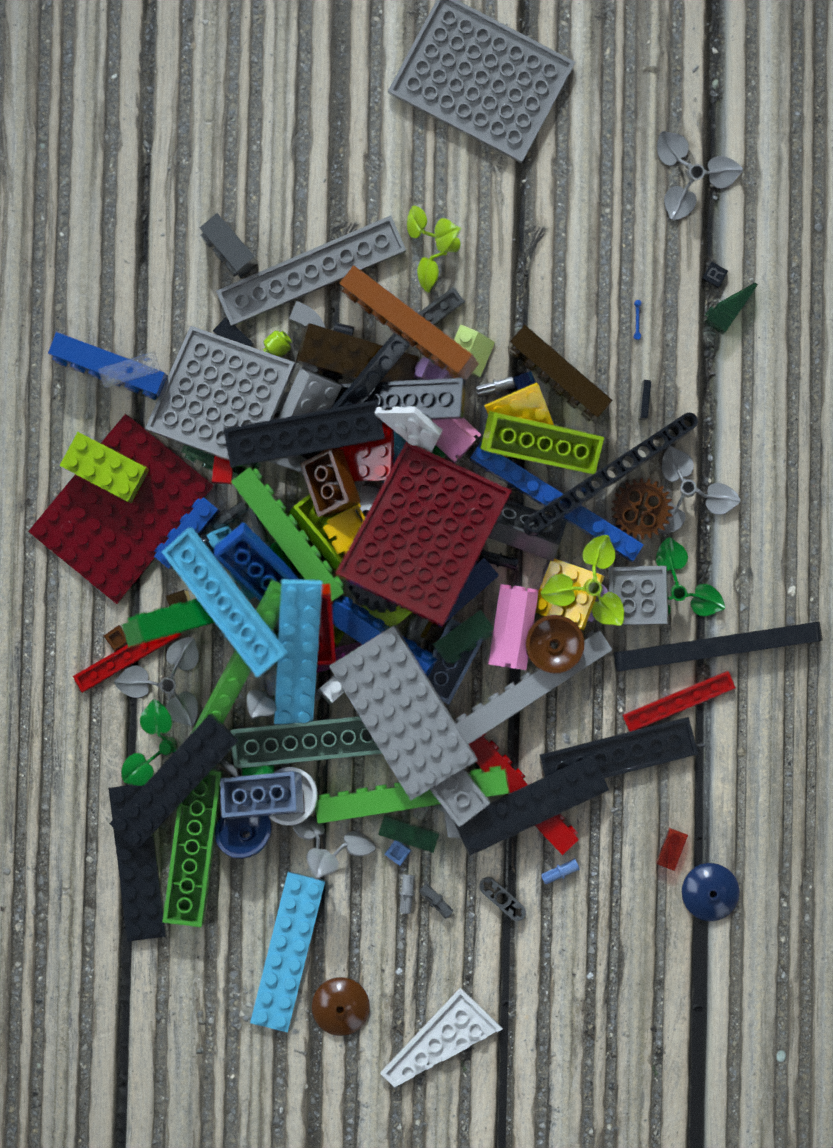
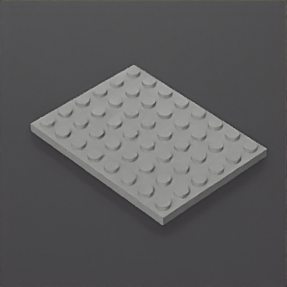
M436 0L394 78L388 94L522 163L573 69L575 61L458 0Z

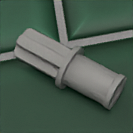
M511 376L497 381L494 379L491 383L477 386L476 391L478 396L495 392L499 394V392L514 389L515 385Z
M403 874L402 891L399 892L401 894L400 913L410 914L412 897L415 895L413 893L415 876Z

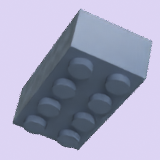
M450 618L432 653L433 657L438 660L427 677L441 701L449 705L485 637Z
M292 771L220 779L222 818L238 819L303 812L301 773Z

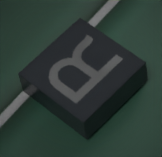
M711 262L702 280L719 288L728 270Z

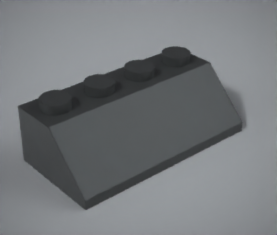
M507 500L488 538L553 561L560 546L567 521L560 519L538 535L528 536L523 530V525L537 510ZM545 514L546 518L553 519V516ZM529 522V526L531 529H538L536 523Z

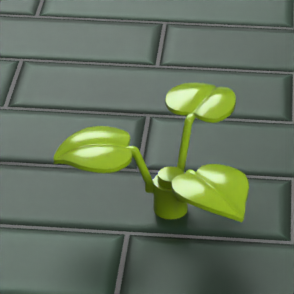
M412 206L407 218V231L412 238H419L422 232L424 235L434 237L436 247L440 251V253L430 256L429 259L423 257L418 264L417 276L419 283L426 292L430 293L439 275L438 265L433 260L440 256H446L447 252H458L460 250L461 243L457 236L461 228L450 220L442 218L435 226V234L424 230L427 225L425 212L418 206Z
M602 535L592 539L583 550L584 562L593 565V579L587 580L583 587H573V581L569 576L556 574L547 581L541 591V596L553 605L566 606L575 600L573 590L586 591V593L597 596L599 599L593 605V617L602 624L621 626L624 620V607L620 597L613 592H606L603 597L600 596L602 585L597 581L596 566L600 569H606L615 560V550L610 537Z

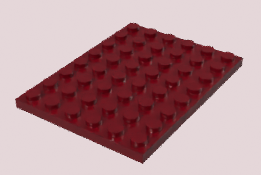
M127 414L123 415L101 444L149 469L133 502L130 503L75 474L28 531L116 604L122 600L154 561L155 549L160 543L164 544L169 539L167 535L173 528L177 529L181 524L179 522L184 514H189L193 510L192 505L198 498H205L214 488L213 484Z
M406 441L338 567L336 576L443 627L512 490L418 446L410 445Z

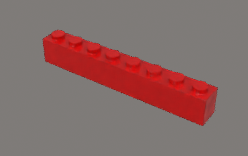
M486 733L468 744L478 759L475 762L484 772L490 771L489 768L501 766V769L506 768L509 793L528 785L524 780L526 776L519 768L513 769L510 765L513 762L507 755L501 756L497 751L499 747L494 741L488 742L484 737ZM558 814L535 825V827L563 855L579 839L576 836L578 832L572 825L567 827L563 822L565 818Z

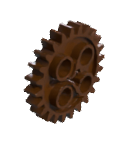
M642 477L639 483L635 479H633L632 485L625 482L627 488L619 487L622 493H615L614 495L618 500H612V503L616 505V507L611 508L612 511L616 512L612 518L618 519L615 525H622L620 530H627L626 534L629 536L633 533L634 539H637L638 535H640L641 540L645 539V535L652 539V533L659 536V529L666 530L663 526L664 523L670 525L667 517H673L669 511L673 510L674 507L668 505L673 500L666 498L670 493H663L664 486L657 488L658 481H655L652 485L650 478H648L646 483ZM638 492L640 494L639 501L632 502L631 495ZM645 492H647L648 495L644 503V506L647 508V510L642 512L640 525H637V521L641 514V511L638 510V507L643 506ZM652 497H658L659 503L655 507H651L649 504ZM629 511L635 512V518L632 521L626 519V514ZM649 515L654 517L652 525L645 524V518Z

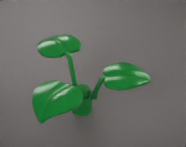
M671 537L665 539L657 550L656 563L657 566H667V571L671 570L675 585L671 588V596H668V600L683 601L686 597H693L690 601V606L700 616H709L724 610V600L713 586L699 584L694 594L687 593L686 588L679 584L675 569H681L686 565L688 554L686 549ZM668 604V616H669V614H670V612H671V607H670L669 604Z
M156 699L151 700L141 713L140 726L147 734L157 733V736L164 740L159 744V751L148 760H146L142 753H134L125 760L121 770V777L125 783L136 786L145 785L154 775V769L149 763L161 753L163 755H170L177 750V741L172 737L161 734L171 730L172 718L166 707Z

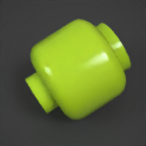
M275 330L264 339L265 348L263 350L272 355L282 357L290 351L292 341L284 331Z

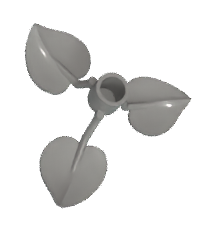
M662 131L657 141V153L660 160L668 166L674 165L678 160L679 163L689 168L687 176L690 181L685 188L674 186L665 194L664 205L671 220L681 219L694 209L696 195L687 190L694 181L701 179L704 174L709 175V181L714 187L726 188L742 173L743 168L736 161L724 156L712 158L708 162L709 171H706L700 164L692 166L691 163L681 159L688 153L689 145L687 140L677 133Z
M672 446L668 447L663 456L662 473L671 482L677 481L680 478L682 481L680 488L682 495L676 506L673 503L668 504L674 507L673 510L669 511L673 517H667L670 525L664 523L663 526L666 530L659 529V534L672 533L682 527L685 522V513L678 508L685 497H692L695 493L707 498V509L716 515L725 514L740 503L738 494L725 484H711L708 487L707 495L696 488L694 481L684 479L683 477L689 476L693 471V460L688 454Z
M182 638L168 648L166 659L175 666L171 675L162 678L160 683L147 681L148 673L140 666L128 667L114 681V684L122 693L134 698L143 697L148 693L149 688L147 684L160 687L164 693L173 694L175 698H171L166 705L172 720L189 726L194 725L198 715L197 700L188 691H183L177 695L174 691L176 683L173 679L178 667L181 670L188 671L197 665L199 652L194 638Z
M272 666L262 674L259 690H251L247 694V707L251 718L270 716L276 712L275 698L272 699V695L267 691L262 692L266 673L271 672ZM315 687V701L321 699V695Z
M309 816L302 823L293 825V829L299 837L306 840L316 839V848L311 849L307 854L308 865L315 880L338 869L339 863L336 856L343 848L347 847L348 853L354 856H365L371 854L376 849L375 844L366 835L357 831H351L344 836L345 843L333 854H330L325 849H319V835H322L325 829L322 823L318 824L317 818Z

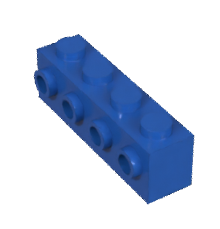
M198 498L192 505L193 510L189 514H184L179 522L181 524L177 529L173 528L167 535L169 539L164 544L160 543L155 549L156 554L154 557L168 569H172L173 566L163 555L162 551L190 527L194 529L197 535H201L220 512L206 498Z

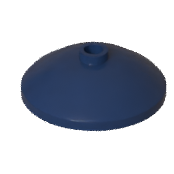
M221 815L215 829L217 845L227 856L236 859H245L258 854L267 845L271 837L272 823L270 817L226 819L222 818Z
M704 863L694 867L686 875L682 884L681 894L684 905L692 915L705 921H717L727 917L735 909L739 900L740 890L736 877L729 869L716 863ZM711 891L716 892V895L714 897H710L709 894Z

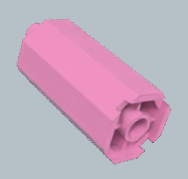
M464 417L463 419L432 420L442 429L436 446L454 464L458 460L456 457L460 459L475 444L476 438L479 439L481 437V434Z
M500 584L488 664L521 670L527 669L526 638L534 623L538 597L537 589L527 588V591H525L526 587L513 586V589H511V585Z

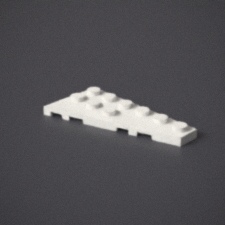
M460 987L381 1071V1075L396 1087L415 1077L420 1072L430 1069L433 1065L456 1055L503 1028Z

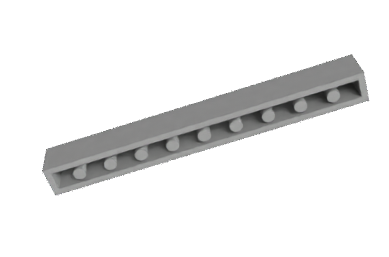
M592 630L583 636L585 638L584 652L580 661L572 669L556 674L547 673L539 668L532 674L529 671L520 677L521 681L517 684L512 682L505 686V692L500 695L496 692L488 698L489 702L485 705L479 703L473 707V712L468 716L464 713L456 718V725L467 743H471L612 651L601 631L594 632Z

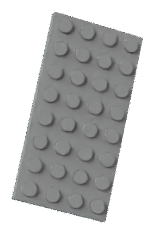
M396 625L329 666L410 800L478 760Z

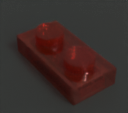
M669 827L656 864L675 871L688 834Z

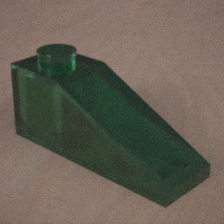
M753 283L717 303L715 307L710 306L705 313L707 318L704 323L723 335L758 284Z

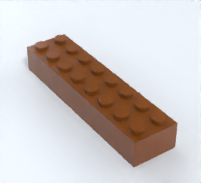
M354 265L339 283L343 287L342 292L347 295L346 297L353 303L357 302L369 315L371 313L382 325L386 324L393 333L396 332L408 341L411 347L415 346L427 359L430 357L440 369L446 368L445 370L449 372L452 378H464L467 380L479 365L473 354Z

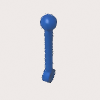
M640 300L634 302L636 307V328L633 337L635 340L641 338L639 333V317L642 303Z

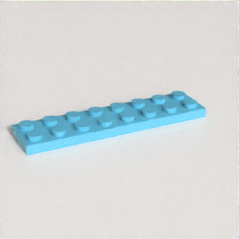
M192 527L186 529L162 551L163 555L256 677L262 675L288 653Z
M281 580L278 640L288 653L277 661L274 724L313 721L322 581Z
M288 871L250 1021L251 1024L288 1033L325 880H315L313 877Z

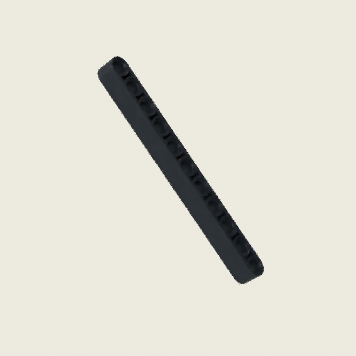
M691 412L683 414L531 515L523 525L525 534L528 536L538 535L688 435L698 424L697 416ZM684 420L689 421L691 427L686 426ZM669 430L674 431L676 437L671 436ZM653 440L659 441L661 447L655 446ZM638 450L644 451L646 457H641L638 454ZM623 460L628 461L630 463V467H625L623 465ZM608 470L614 472V474H615V477H614V478L608 476V474H607V471H608ZM592 481H597L600 488H595L592 485ZM576 491H581L584 494V498H579L576 495ZM561 501L567 502L568 505H569V508H568V509L563 508V507L561 506L560 502H561ZM545 512H551L553 519L546 518ZM529 522L536 523L538 529H531L529 526Z
M819 621L614 652L613 655L616 672L818 642L823 641Z

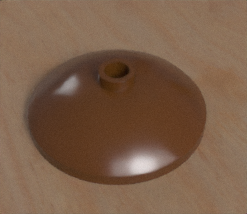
M550 615L539 619L532 625L526 638V651L531 662L540 670L554 674L563 673L572 669L580 661L584 652V637L578 625L571 619L560 615ZM553 642H556L558 644L557 649H553L551 647V644Z
M335 977L325 981L316 990L312 1000V1013L316 1023L325 1032L336 1036H345L356 1032L364 1025L369 1014L370 1003L365 989L355 980L346 977ZM342 1006L344 1011L338 1012L336 1008Z

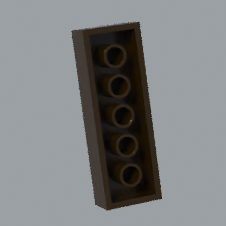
M308 323L304 329L295 363L355 380L383 345ZM404 352L380 382L413 380L419 356Z
M526 325L509 342V354L515 359L520 358L524 362L523 366L530 372L534 370L541 382L544 384L549 383L553 387L552 391L559 397L563 395L567 399V404L573 409L578 408L582 412L581 416L588 422L590 420L595 422L613 401Z

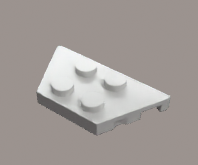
M382 407L376 408L375 415L410 445L418 446L428 452L433 450L441 436L442 429L418 408L392 407L391 411H383Z

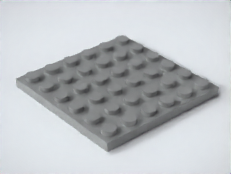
M190 326L145 429L151 433L229 461L223 429L273 420L296 364L287 359ZM251 464V465H246V466H244V467H247V468L251 467V468H252L253 464Z

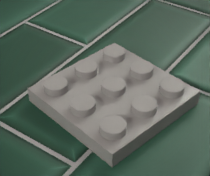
M667 566L609 567V592L618 595L624 607L622 625L668 624Z

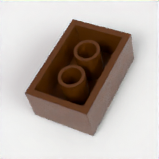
M343 449L325 450L300 463L318 517L331 518L361 503Z

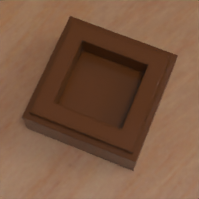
M121 625L116 626L104 635V638L114 651L127 644Z

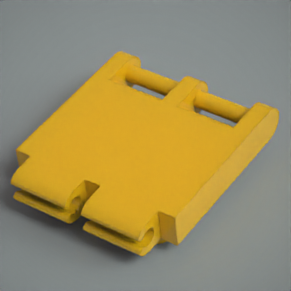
M360 504L326 521L327 525L323 527L329 539L336 538L331 543L337 554L343 552L345 555L365 519L360 509ZM355 510L358 511V513H359V515H360V517H361V519H362V522H361V520L359 519V517H358V515H357V513H356Z

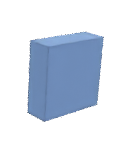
M395 839L385 855L401 866L411 852V849L398 839Z

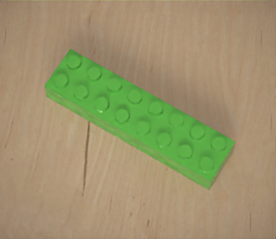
M249 467L231 481L304 579L322 581V584H330L332 602L344 593V583L338 576L334 577L332 575V567L326 560L323 562L320 559V551L315 545L311 547L308 543L310 540L303 529L299 531L296 527L298 522L293 515L290 514L288 516L284 511L286 506L280 498L278 500L272 495L274 490L268 483L264 484L261 478L263 476L259 470Z
M213 769L177 808L163 923L202 927L204 924L215 829L221 795L220 779L223 778L224 770Z

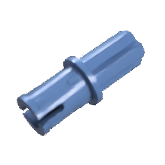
M574 858L560 866L557 864L556 868L543 873L541 877L545 884H549L557 879H564V876L580 870Z

